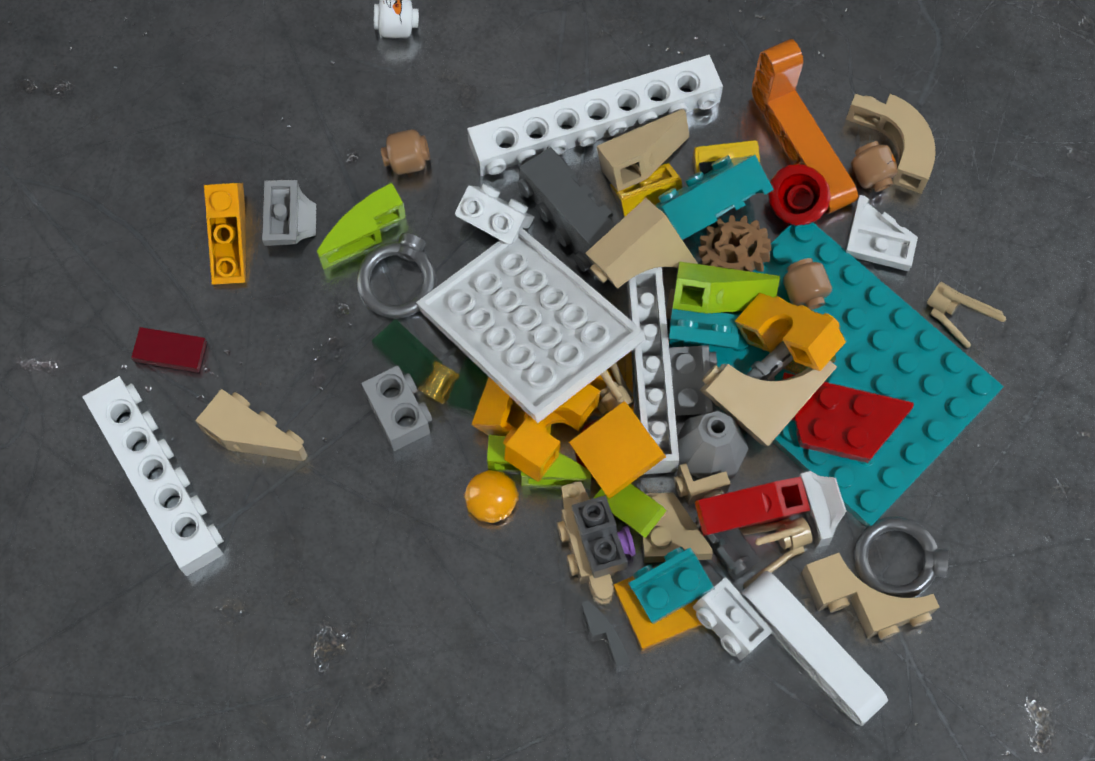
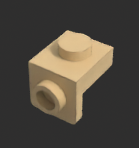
M686 463L679 465L677 477H674L677 493L680 497L685 496L688 506L695 504L694 501L725 494L731 485L726 471L693 481Z

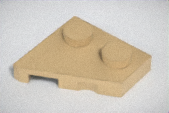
M674 492L646 494L662 505L667 511L647 537L644 538L642 536L644 563L666 562L664 556L679 547H683L684 551L691 548L698 560H712L713 552L711 546L696 527V524Z

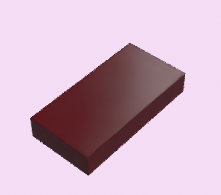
M139 327L131 359L137 363L199 373L207 341L204 337Z

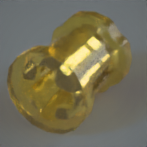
M434 361L432 364L434 369L424 386L420 385L417 390L444 405L446 402L444 397L453 381L459 379L460 375L445 365Z

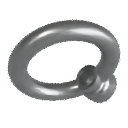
M401 233L398 242L380 245L363 259L357 274V287L363 302L372 311L389 318H404L420 311L416 302L435 289L436 286L435 268L429 257L423 252L426 244L423 239L410 233ZM392 255H398L408 261H415L423 275V284L419 294L410 302L401 305H391L382 302L375 296L370 285V276L375 265L382 259Z
M887 517L877 520L872 526H868L857 540L854 561L858 575L866 585L878 592L894 597L911 598L925 591L932 584L935 577L945 578L947 575L949 551L947 549H938L931 534L922 525L911 519ZM903 531L912 535L921 544L924 550L923 571L913 582L905 585H891L883 582L873 573L868 560L869 549L873 541L885 532Z

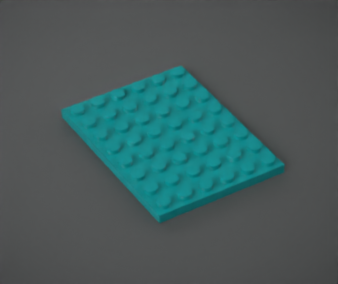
M813 222L806 225L791 224L771 243V251H769L770 261L763 262L764 271L753 270V272L780 276L777 296L791 303L783 284V277L788 272L787 267L807 258H812L813 262H820L825 267L832 285V292L828 297L824 298L825 305L811 311L820 314L827 313L833 316L840 324L839 329L846 343L830 360L837 368L824 382L914 403L913 409L880 447L869 463L800 447L796 434L797 427L792 419L772 441L804 472L812 471L818 476L836 478L846 510L867 528L872 526L994 399L1004 386L851 254L846 253L844 248ZM743 311L722 313L734 314L739 316ZM738 328L737 334H740L737 349L709 345V352H716L718 367L722 364H730L736 370L746 375L752 370L751 365L755 361H762L770 352L747 344ZM675 340L669 341V348L703 345ZM792 360L774 377L775 381L782 380L784 372L797 375L808 367Z

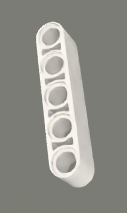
M764 571L741 592V595L774 630L771 634L856 724L863 726L888 702V698L883 690L772 573Z

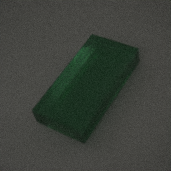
M396 319L371 341L372 345L394 366H399L404 375L409 373L415 386L419 389L443 367L442 361Z
M467 355L447 400V406L475 416L489 376Z

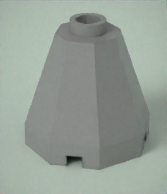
M720 411L704 413L686 419L677 437L679 464L686 463L691 477L693 475L699 479L725 471L728 478L735 477L748 451V446L740 426L732 417Z

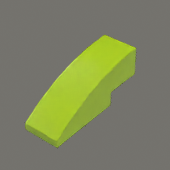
M392 183L373 192L356 204L327 234L317 250L323 270L381 243L380 230L406 218L404 203Z
M489 435L488 470L520 472L522 486L562 487L581 481L585 489H590V471L559 453V457L542 479L537 482L504 460L505 445L503 442L506 436Z

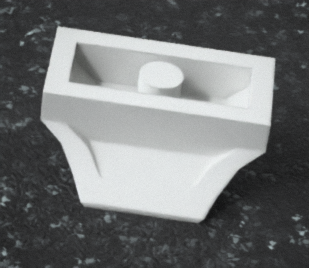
M812 471L801 473L800 476L810 507V511L805 512L815 546L818 548L829 545L838 523L847 512L836 478L818 476Z

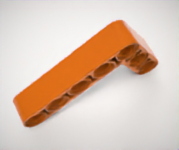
M788 39L760 53L751 91L756 105L793 165L803 164L814 168L825 178L830 187L831 194L829 206L825 214H830L858 200V191L853 180L796 91L803 66V55L796 41Z

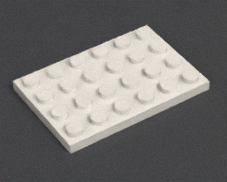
M523 228L520 229L513 244H507L499 240L416 302L420 311L537 423L646 339L644 331Z

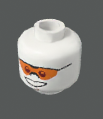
M380 0L379 4H374V29L379 30V34L382 37L406 39L410 37L412 28H418L419 10L412 8L411 0Z

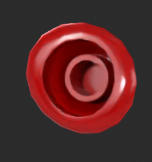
M803 164L788 165L778 170L771 179L770 183L774 190L768 193L769 202L775 214L783 221L793 225L810 224L820 219L828 209L831 199L830 187L825 178L814 168Z

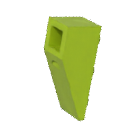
M679 261L672 309L706 314L744 311L759 293L771 297L777 296L780 276Z

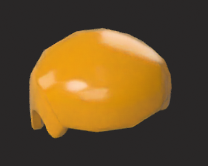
M487 470L475 475L470 480L464 498L468 511L476 519L487 523H496L510 516L519 500V494L515 482L504 472Z

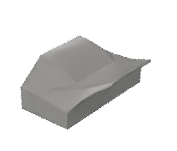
M264 181L262 234L264 246L297 244L301 239L316 236V203L309 200L302 193L298 181Z

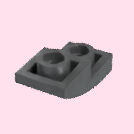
M606 495L572 505V511L593 577L598 578L628 569V561L617 534L616 523Z

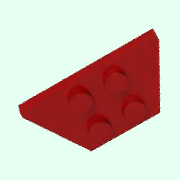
M784 372L782 380L795 375ZM824 382L792 420L795 421L797 427L796 434L800 447L869 463L880 447L910 413L914 403Z

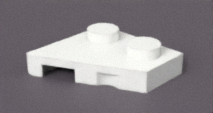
M859 195L846 246V253L851 254L857 259L909 271L912 266L918 237L907 228L899 226L895 219L886 212L883 214L878 212L868 204V198Z

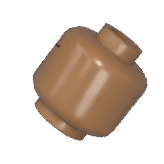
M414 129L388 135L386 147L381 148L385 167L391 166L393 172L397 175L421 171L425 168L426 161L430 160V152L425 135L420 136L418 131Z
M874 141L858 148L854 152L856 156L852 159L851 166L862 188H874L875 192H879L894 184L892 179L898 173V165L888 145H879L878 141Z
M807 258L787 267L788 272L783 277V284L792 304L797 306L804 305L810 310L817 309L826 304L824 298L828 297L832 292V285L822 263L813 262L812 258Z

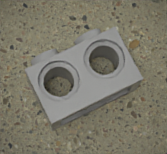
M395 366L361 383L364 395L393 451L430 434L428 422L432 421L431 414L424 402L418 404L413 393L417 392V388L409 373L403 375L399 366ZM388 388L400 390L399 394L393 398L383 395ZM404 416L415 418L414 423L408 427L398 425V421Z

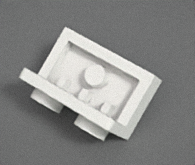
M484 183L481 188L468 185L455 211L457 217L507 244L514 243L521 228L530 227L534 216L526 213L528 209L526 205L514 199H510L509 203L498 197L500 191Z
M726 577L715 586L714 590L701 597L693 606L698 620L706 628H712L721 638L720 642L723 648L730 655L737 656L740 661L774 631Z

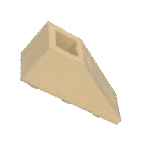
M685 110L676 111L597 146L601 171L618 192L646 180L689 138Z
M221 389L195 420L203 433L227 450L304 461L307 457L302 445L304 441L291 430H287L284 433L275 426L277 422L264 411H260L257 414L248 408L250 403L236 392L230 395Z

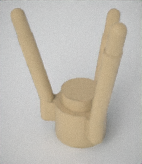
M943 282L938 284L927 301V304L933 307L930 315L938 319L965 348L971 346L970 342L944 315L946 312L952 315L961 303L998 321H1006L1002 311L959 293Z
M617 363L610 367L616 382L612 380L607 370L600 374L607 385L600 392L602 399L599 400L597 407L602 416L613 410L623 401H626L629 407L635 403L632 399L633 394L627 387Z
M803 517L794 520L787 518L779 522L739 529L743 535L776 530L775 533L757 538L755 544L762 545L778 540L783 549L789 548L788 552L746 581L743 587L746 589L764 571L772 573L793 557L805 553L803 546L812 543V533Z

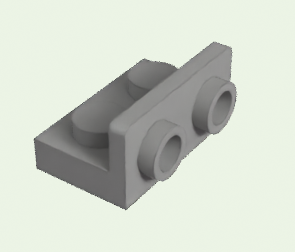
M709 345L669 348L675 416L713 412V407H717V405L704 395L700 389L705 385L702 378L714 365H717L716 352H709Z

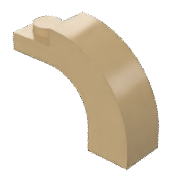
M855 94L846 120L877 130L886 135L893 142L898 153V173L892 179L893 183L922 194L935 161V142L932 131L924 117L911 104L895 95L889 94L885 104L871 96Z

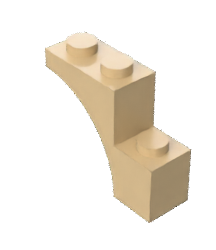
M840 553L809 563L801 572L817 611L828 608L830 613L849 606L848 600H851L867 639L876 635L879 636L880 640L889 638L900 632L899 626L911 623L912 628L923 625L932 620L931 614L939 608L934 594L918 598H900L874 590L851 572Z

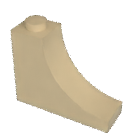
M647 198L639 203L586 252V255L593 263L590 267L593 274L602 283L608 279L617 289L636 275L653 268H678L679 261L698 264L667 216Z
M829 361L821 371L808 367L801 373L787 379L765 381L747 376L730 364H722L720 367L714 365L702 378L705 385L700 391L728 416L732 417L758 443L769 446L837 366Z

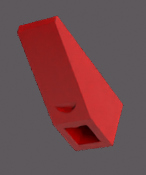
M801 476L694 501L703 536L781 520L810 511Z

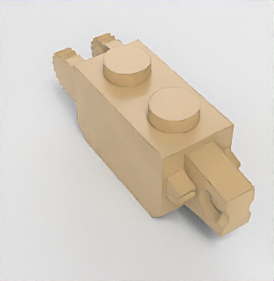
M581 481L567 484L561 487L564 510H562V521L557 522V528L562 543L568 542L571 554L566 556L572 576L578 575L580 584L588 583L594 603L606 606L613 598L614 586H612L611 576L615 575L616 572L598 578L593 577L572 511V505L590 499Z

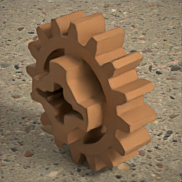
M730 215L729 222L727 223L718 219V227L708 226L706 228L708 236L700 237L701 246L699 247V254L703 265L753 272V270L763 272V262L770 261L771 241L768 238L767 229H760L759 221L757 220L748 224L747 216H743L740 221H735V217Z

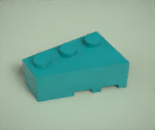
M727 155L711 164L713 170L706 174L698 172L686 179L687 186L678 191L676 188H673L658 197L660 202L655 206L667 216L681 239L684 240L718 221V217L735 207L738 210L746 205L744 201L758 193H764L765 195L774 190L756 155L731 159Z

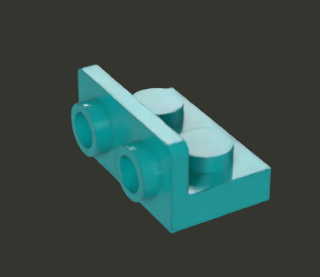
M672 309L668 340L737 349L740 334H737L738 327L735 320L738 318V315L727 313L706 314Z
M683 547L674 549L664 556L666 562L655 568L652 565L643 567L633 574L635 580L628 583L653 624L715 589L691 548L685 551Z

